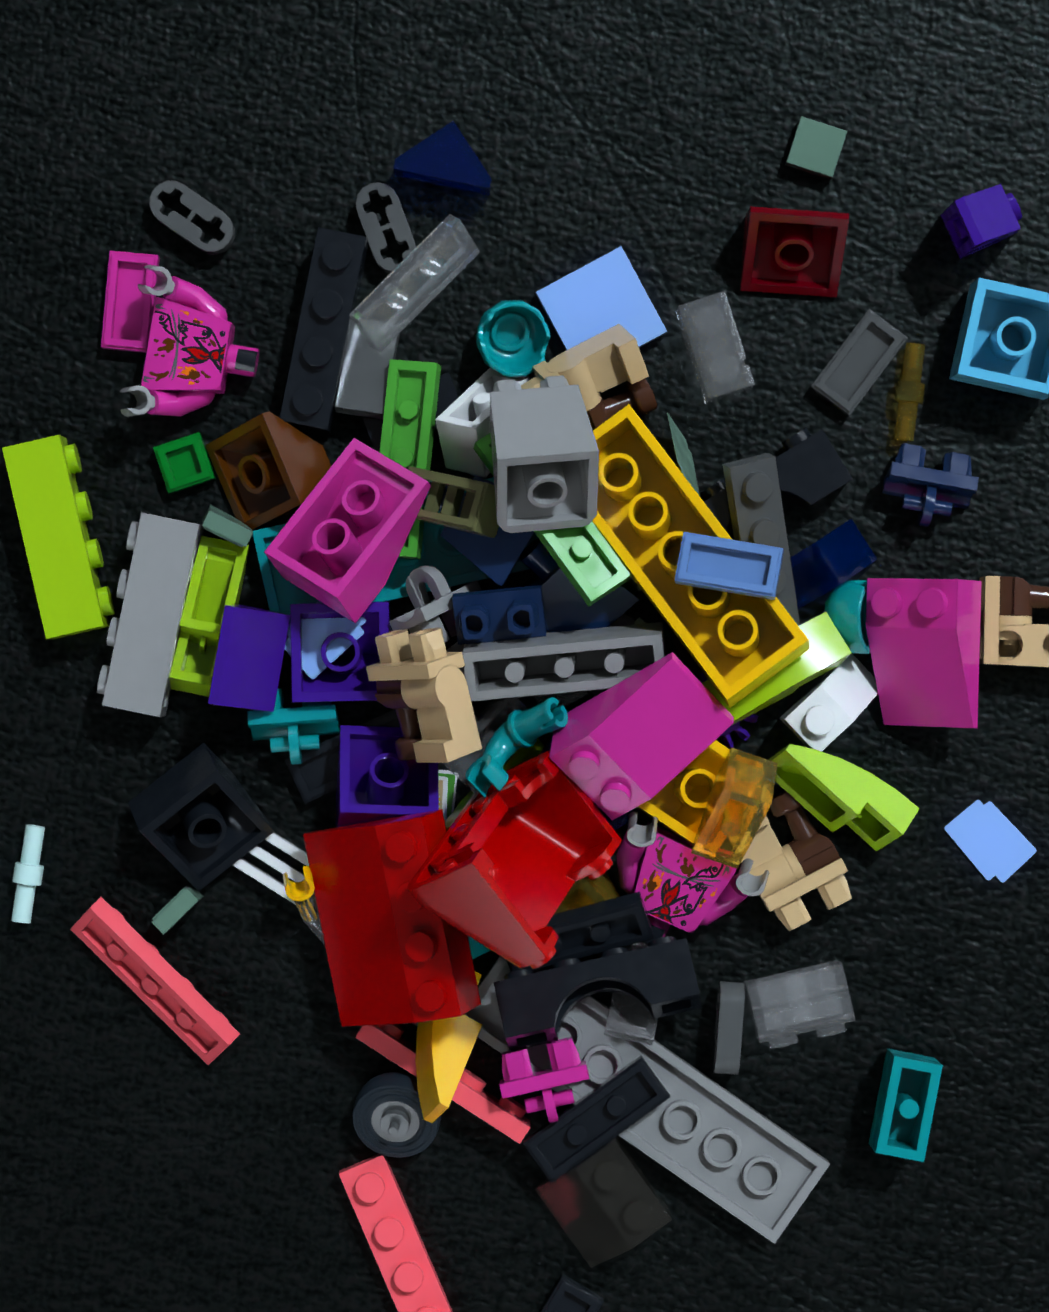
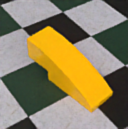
M475 971L478 985L482 975ZM466 1014L459 1017L418 1023L415 1057L417 1088L423 1119L430 1123H433L449 1108L483 1025L469 1018Z

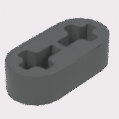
M165 181L153 189L150 196V208L161 224L200 251L209 255L221 254L232 246L235 239V228L231 219L222 210L178 181ZM177 192L181 193L180 202L186 209L191 211L187 219L176 211L170 212L168 216L164 215L165 206L161 202L162 197L165 194L169 197H174ZM198 217L210 225H213L217 220L222 221L220 230L224 234V238L220 242L216 239H211L208 244L202 242L205 234L201 228L194 224Z
M370 183L363 187L357 195L356 209L379 268L386 273L402 274L411 269L416 261L417 250L415 240L394 189L384 183ZM377 193L382 200L390 198L392 204L385 208L389 223L380 226L377 215L374 212L366 213L364 210L365 207L371 204L370 196ZM393 231L398 245H408L409 250L402 253L403 262L395 264L392 258L383 259L381 253L388 250L384 237L385 233Z
M719 982L713 1046V1073L738 1075L745 1003L744 983Z

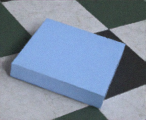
M622 246L536 292V296L565 350L617 324H620L636 338L639 348L667 333Z

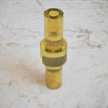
M906 343L902 379L901 381H896L894 401L899 402L894 440L914 442L918 404H923L925 384L921 383L925 352L924 344Z

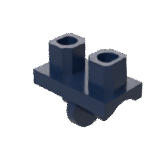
M903 443L900 446L895 461H892L883 480L882 494L903 497L902 508L918 511V526L929 527L933 514L950 517L952 507L967 509L972 495L977 492L979 477L972 476L971 457L955 452L945 453L941 463V470L925 468L926 449L922 448V446Z
M541 585L455 593L452 596L458 645L543 637L547 635Z

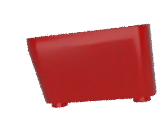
M550 750L507 770L509 778L500 791L491 785L485 798L476 791L408 885L409 892L422 907L519 968L530 966L532 969L539 968L555 955L557 950L554 946L559 937L556 931L551 926H547V924L576 881L585 877L593 880L609 870L613 864L611 857L622 842V839L593 801L549 758Z

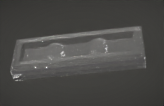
M449 214L349 314L370 347L381 353L480 253L461 220Z

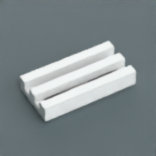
M273 832L265 839L304 865L309 866L307 853ZM258 845L249 851L250 854L282 874L287 872L288 877L293 881L301 882L305 879L304 874ZM240 858L233 864V866L293 904L299 906L301 901H293L286 895L285 886L282 882L247 860Z

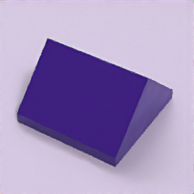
M372 602L361 616L366 620L361 626L364 634L357 641L350 634L343 632L331 634L324 640L321 647V657L327 668L315 679H311L302 669L301 619L346 617L324 603L290 604L292 702L377 701L375 694H377L376 681H369L366 666L380 662L375 637L391 631L389 602ZM345 638L353 643L335 661L329 662L326 652L328 645L333 640Z
M241 604L225 605L208 704L274 712L290 615Z

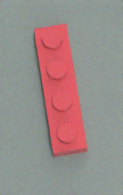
M102 897L70 929L207 1065L214 1061L240 1035L229 1023L228 1019L195 990L192 983L187 978L181 976L160 955L157 948L147 942L125 920L124 916L118 910L112 908Z
M398 1024L360 1027L355 1038L417 1077L415 1063L416 1046L402 1037L405 1030ZM464 1069L452 1101L520 1144L531 1128L530 1119L524 1116L527 1112L526 1108L511 1097L504 1099L501 1097L499 1100L483 1090L487 1083L476 1074Z
M377 1154L340 1170V1179L397 1311L453 1312L387 1157Z

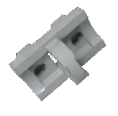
M427 565L418 567L406 579V590L415 609L389 621L393 631L409 629L410 633L429 628H442L444 642H446L450 638L439 615L441 614L451 637L456 636L453 594L482 591L476 580L452 592L445 577L436 567ZM424 583L430 588L435 598L434 600L430 601Z

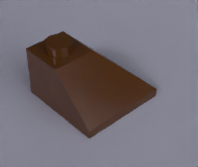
M270 411L256 416L205 445L235 518L252 530L294 514L331 467L323 445Z

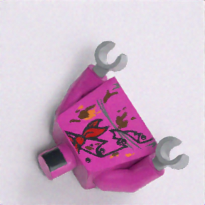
M146 265L145 269L152 270L157 275V283L153 288L138 284L139 291L144 294L163 295L164 298H155L141 386L126 387L120 391L121 393H132L136 397L137 405L135 408L121 409V413L127 417L145 414L146 412L151 415L181 417L209 405L214 399L215 394H224L228 373L255 377L259 361V349L233 344L235 326L232 322L228 321L226 309L203 288L178 277L171 276L164 267Z
M637 812L629 814L628 830L616 854L619 883L627 895L640 891L653 929L654 939L665 937L670 925L693 933L699 925L711 924L737 907L748 896H757L763 893L769 877V871L765 870L764 874L760 876L751 875L750 871L753 860L749 858L743 860L739 873L734 875L737 868L731 858L717 852L714 857L710 856L675 833L657 826V817H653L651 823L648 822L647 825L642 826L637 824ZM651 939V940H648V941H644V943L648 944V942H650V941H652V940H654V939Z

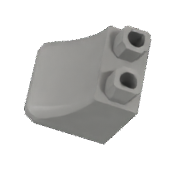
M564 375L546 377L540 382V388L521 389L520 383L514 379L496 381L494 391L490 392V436L497 524L503 531L508 533L576 528L590 524L597 515L599 448L579 385H569Z

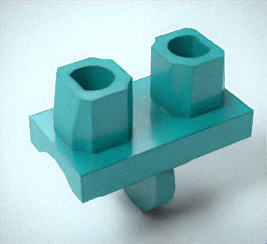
M281 688L277 690L274 712L262 710L247 711L248 727L251 728L253 741L270 739L271 753L289 751L292 765L302 764V750L320 749V735L340 734L336 705H332V702H302V707L284 708V694Z

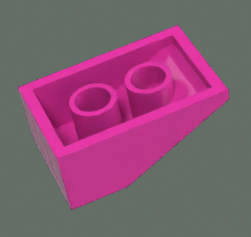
M353 438L264 553L282 578L356 623L386 585L431 485L425 479Z
M867 578L866 631L884 725L978 728L982 581L963 579Z
M672 652L567 712L568 722L566 726L553 731L549 758L611 820H614L652 799L734 723V717Z

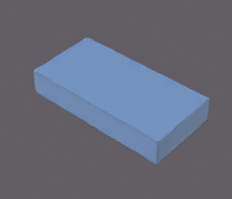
M683 532L674 581L675 584L775 600L784 549Z

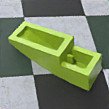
M201 536L179 625L178 643L169 675L172 690L209 697L225 605L239 604L249 545L240 547L229 541Z
M827 612L799 626L809 639L810 649L731 708L709 679L702 683L734 717L732 725L787 697L800 686L838 667L852 653Z
M789 744L765 761L761 767L768 776L832 833L846 824L875 851L882 849L902 836L920 809L898 790L872 773L842 758L816 749Z

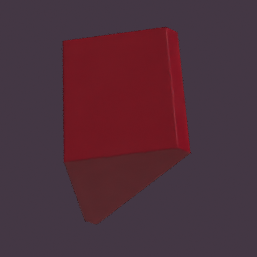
M750 206L745 216L740 291L837 297L849 224V213Z

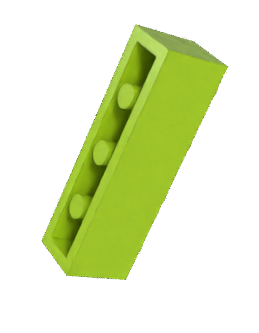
M55 435L3 447L4 460L46 639H57L109 627L108 616L115 614L114 604L109 587H101L97 568L104 567L97 538L92 540L89 538L86 521L92 520L93 515L87 492H79L75 473L82 472V467L76 445H68L67 438Z

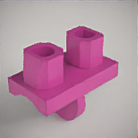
M572 1037L547 1043L552 1068L537 1072L532 1070L528 1048L503 1052L502 1074L504 1079L500 1080L499 1083L502 1098L542 1090L541 1096L524 1099L527 1114L546 1110L549 1123L559 1121L556 1107L572 1104L575 1101L572 1088L553 1093L552 1087L589 1079L586 1060L580 1061L579 1052Z

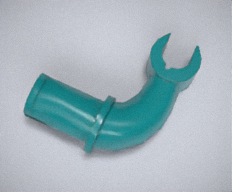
M551 697L528 710H515L508 715L507 721L494 732L482 757L478 758L468 768L465 775L466 779L484 798L491 785L500 791L507 783L509 775L503 769V766L521 747H531L536 743L537 738L566 726L568 714L563 705L556 707L559 700Z

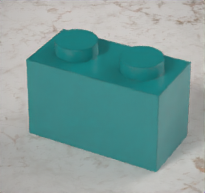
M887 1048L869 1139V1145L875 1153L924 1162L943 1067L936 1058Z

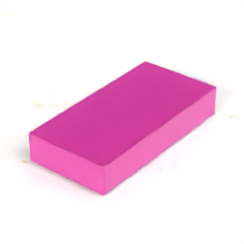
M121 251L109 252L101 339L102 349L147 353L156 295L142 293L138 289V284L151 288L156 285L157 275L152 270H147L144 267L146 265L159 266V255Z

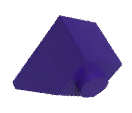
M1001 184L955 200L940 215L960 259L1013 236L1021 229L1018 223L1022 219L1019 204L1011 192L1005 194Z

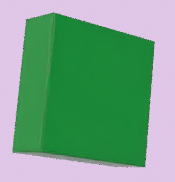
M200 432L153 447L169 494L216 479Z

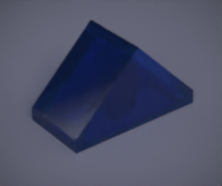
M454 121L395 159L393 169L396 177L490 196L492 187L491 177Z
M852 519L790 557L798 609L841 585L877 560Z

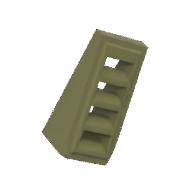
M409 466L408 470L431 483L425 507L420 509L416 520L494 538L497 535L499 525L496 519L494 485ZM445 486H446V487H448V488H447L446 496H445L444 503H443V506H442V510H441V513H438L439 507H440V504H441V500H442V497H443L444 489H445ZM467 491L460 517H457L463 493Z

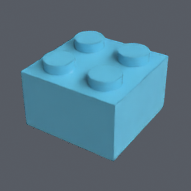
M980 277L971 283L949 379L1040 400L1049 398V293Z

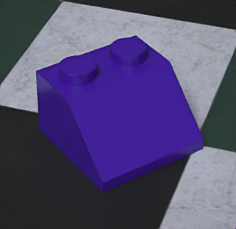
M340 725L336 787V827L439 810L438 763H417L416 759L398 760L395 742L403 736L400 727Z

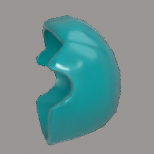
M502 300L483 314L478 323L476 345L485 364L505 377H525L534 372L532 366L546 361L545 353L550 340V331L543 315L538 309L522 300Z
M848 580L839 584L827 597L824 612H827L852 653H870L866 631L867 580Z

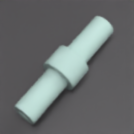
M30 824L25 826L20 862H15L12 882L17 883L11 918L13 922L31 923L36 886H41L44 866L39 865L45 827Z

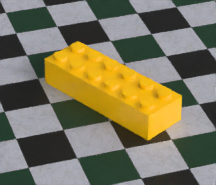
M628 404L593 430L599 448L597 515L592 521L632 574L633 580L731 708L810 649L809 639L777 597H775V600L675 584L674 580L683 532L726 539L732 538L637 413Z

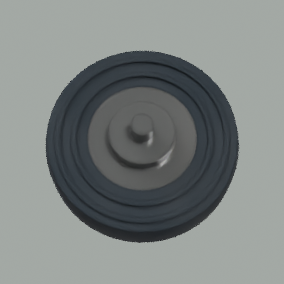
M402 1072L384 1073L370 1079L359 1091L353 1108V1124L358 1137L371 1150L389 1157H409L425 1150L436 1137L441 1121V1116L433 1123L423 1119L418 1095L417 1077Z

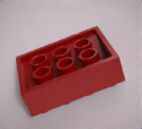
M442 809L303 834L342 1027L419 1023L459 1017L481 1005L468 936L422 907L408 890V885L447 832Z

